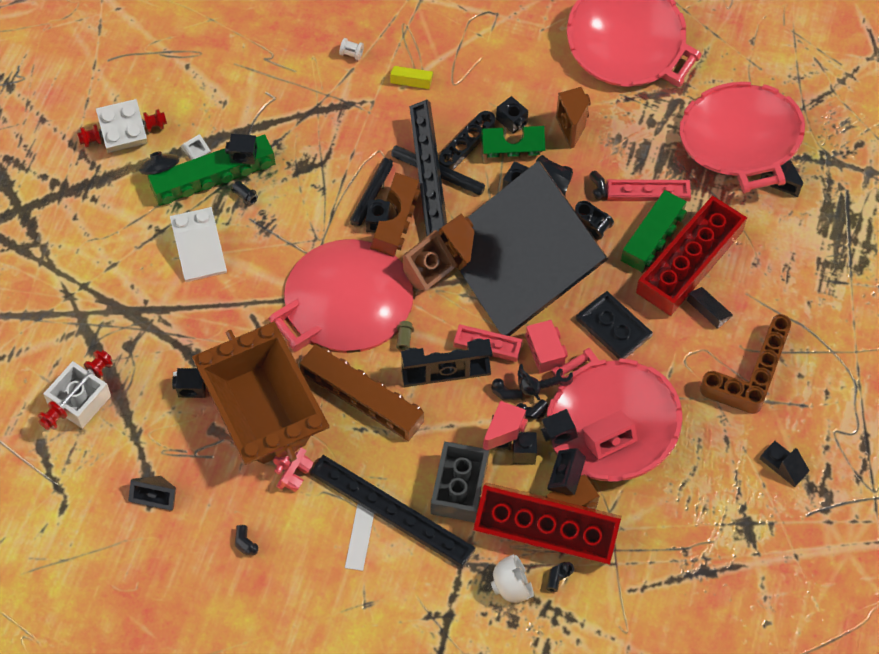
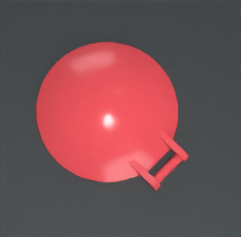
M577 0L569 14L567 39L574 58L590 75L608 84L634 87L649 84L663 78L671 84L681 87L685 76L695 61H699L702 56L698 50L686 44L685 19L674 0ZM682 55L688 57L678 74L672 72Z
M751 82L726 83L701 93V97L695 102L691 101L684 111L682 121H680L681 142L691 158L709 170L737 176L744 194L751 192L753 189L770 185H784L786 181L781 165L795 155L803 142L805 134V121L802 111L791 97L779 93V89L765 84L763 86L751 85ZM770 171L774 174L772 177L750 182L747 179L748 176Z
M343 239L320 245L305 254L293 267L285 285V306L269 317V321H275L278 329L288 340L289 346L294 352L310 343L329 348L330 351L342 353L353 350H360L361 352L380 346L399 332L397 326L401 321L407 319L412 309L413 285L403 271V263L396 256L392 257L370 249L372 242ZM288 319L301 336L296 338L284 320Z
M589 347L583 350V354L563 366L553 368L551 371L554 376H556L557 370L561 368L563 370L561 377L567 378L569 375L565 377L566 373L589 361L588 364L573 372V382L570 385H559L557 393L550 401L547 417L565 409L568 410L576 427L578 438L553 449L558 455L560 450L578 448L586 458L581 475L585 474L588 478L608 482L629 480L650 472L670 455L681 433L682 408L676 390L659 371L651 366L647 367L639 364L638 361L619 358V361H606V359L599 361ZM622 410L635 424L638 441L598 460L586 447L582 428Z

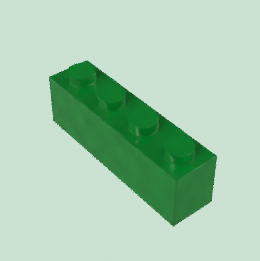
M664 190L624 247L621 261L642 273L647 266L650 267L656 259L655 254L657 251L661 252L665 247L666 238L668 236L672 237L677 222H682L687 214L685 210L687 201Z

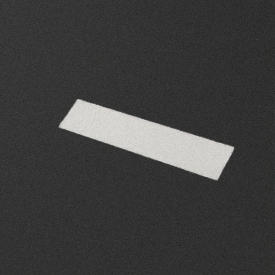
M357 504L345 568L363 571L374 514Z

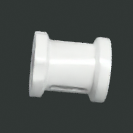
M344 38L341 42L339 55L343 56L345 54L360 60L364 50V43L360 42L357 44Z

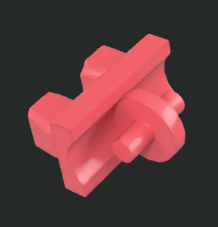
M301 447L295 453L297 459L291 462L288 456L282 458L274 457L273 462L277 466L274 472L280 474L282 470H285L276 487L281 490L286 487L295 492L299 489L303 479L294 474L296 468L307 474L314 463L305 456V449Z

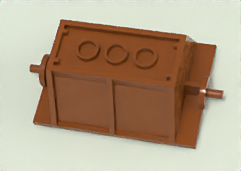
M275 321L236 338L232 330H228L226 335L229 341L192 356L245 465L254 461L265 464L272 461L275 456L280 458L288 456L290 461H294L297 459L295 452L306 445L310 436L330 428Z

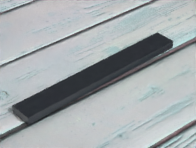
M424 100L409 106L426 236H428L434 230L439 231L440 228L446 225L447 217L431 102Z
M322 455L310 471L311 476L462 569L475 552L476 548L325 455Z

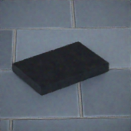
M608 291L576 315V320L618 359H626L653 335L649 328Z

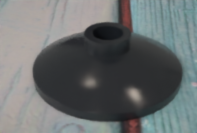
M161 151L150 154L149 159L139 166V172L150 175L166 171L178 164L179 156L175 154H162Z

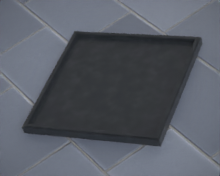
M537 161L468 217L474 226L471 260L460 272L502 335L510 336L606 262L608 257L540 161Z

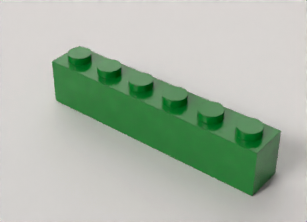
M266 135L256 137L258 149L255 165L230 163L229 154L225 153L224 148L181 163L166 171L148 175L150 187L158 206L170 204L180 198L189 197L194 193L209 190L214 186L229 183L239 177L248 176L253 172L276 165L274 152Z

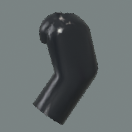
M592 171L589 174V178L597 186V189L593 190V194L597 200H600L607 195L605 179L597 171Z
M502 379L493 380L492 392L501 400H522V391L520 389L509 390L504 385Z
M543 399L539 400L533 407H527L523 403L517 405V407L526 410L525 419L530 420L537 419L549 407Z
M237 525L236 548L245 555H256L259 547L247 538L248 527L246 525Z
M562 562L552 567L549 572L546 589L550 592H557L560 580L574 572V565L571 562Z

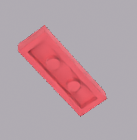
M459 324L453 347L467 350V342L479 338L483 340L490 339L492 356L517 362L523 339Z

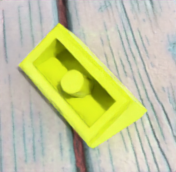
M394 66L390 74V83L430 89L433 71Z

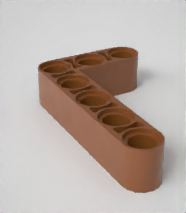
M783 314L773 317L749 383L716 371H708L702 379L700 386L701 394L708 399L747 413H758L763 406L791 327L790 318ZM707 383H712L715 386H709ZM729 391H734L737 394H731ZM750 398H755L758 402H754Z

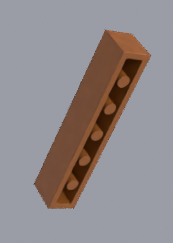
M315 344L299 363L300 371L305 377L408 442L424 423V412L420 406L414 403L410 404L401 394L393 393L386 389L383 383L374 381L364 371L351 367L345 359L335 357L325 347L321 348Z

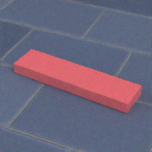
M607 179L606 182L607 201H657L664 190L685 201L691 200L690 180Z

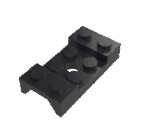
M479 338L467 342V350L456 349L448 353L435 352L427 356L424 355L423 348H409L401 351V372L404 387L491 375L489 357H492L493 354L490 339L483 340Z

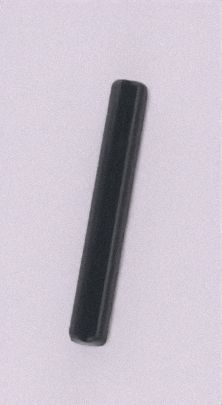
M382 159L350 218L352 225L359 227L367 215L369 200H375L393 167L391 159Z

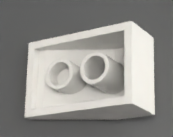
M212 207L170 216L185 282L227 273Z

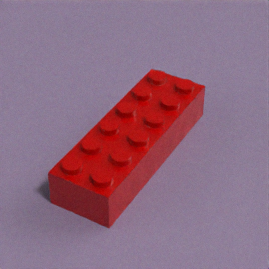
M712 195L640 277L636 294L669 316H672L688 297V294L696 288L742 234L747 217Z
M486 482L483 486L473 530L610 565L622 516Z

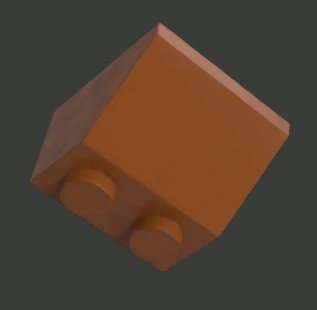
M582 87L558 93L556 119L570 149L575 147L586 127V121L589 117L588 106L591 105L589 95L584 93Z
M462 213L438 231L458 266L456 267L459 271L471 260L474 238L473 223L468 217H464Z

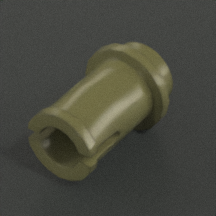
M401 321L397 326L399 332L396 348L399 350L410 348L411 333L414 332V327L409 321Z

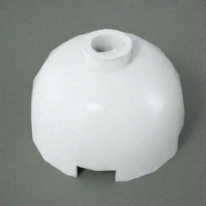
M510 555L495 566L493 571L494 581L491 582L495 594H501L503 599L511 603H519L534 596L531 582L528 583L524 573L526 569L517 555Z

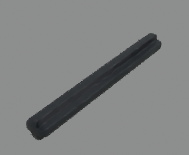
M397 145L393 147L391 151L392 157L417 167L415 153ZM439 164L442 179L482 195L485 190L484 183Z

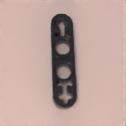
M490 111L480 112L441 152L439 164L454 170L482 141L481 129L495 127V115ZM476 131L479 135L477 137H470L468 133ZM458 144H463L467 148L461 151L457 150L455 147Z

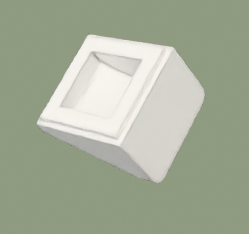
M200 134L180 146L191 160L211 152Z

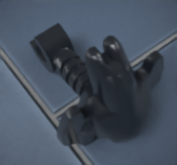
M520 364L517 375L518 384L524 394L533 395L537 400H540L538 394L541 388L545 389V387L549 388V386L552 387L558 384L563 386L570 385L573 382V373L570 372L567 378H562L563 370L560 368L557 370L556 376L538 381L526 373L523 369V364Z

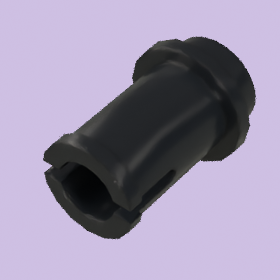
M236 181L233 184L231 191L242 198L245 204L253 205L257 201L258 195L255 190H250L241 181Z

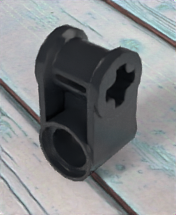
M580 201L576 204L575 212L591 235L597 240L602 239L603 233L614 225L612 217L588 201Z

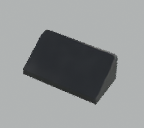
M703 287L688 294L687 301L717 329L733 316L730 311Z
M578 448L558 451L547 487L548 490L575 495L586 460Z

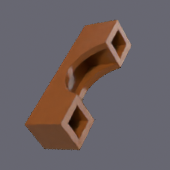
M395 172L386 200L390 201L394 206L397 216L392 220L379 221L370 249L392 257L395 256L396 250L401 251L405 240L401 238L402 233H407L410 222L406 220L407 217H412L415 209L412 201H417L420 189L417 188L419 180Z

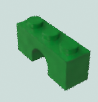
M544 126L522 127V137L514 144L508 143L505 140L503 128L481 129L482 154H487V158L499 157V153H508V157L520 156V152H528V156L540 155V151H545Z

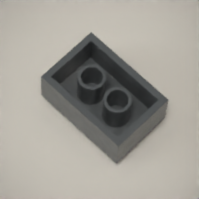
M444 441L431 500L432 515L475 523L488 465L489 450Z

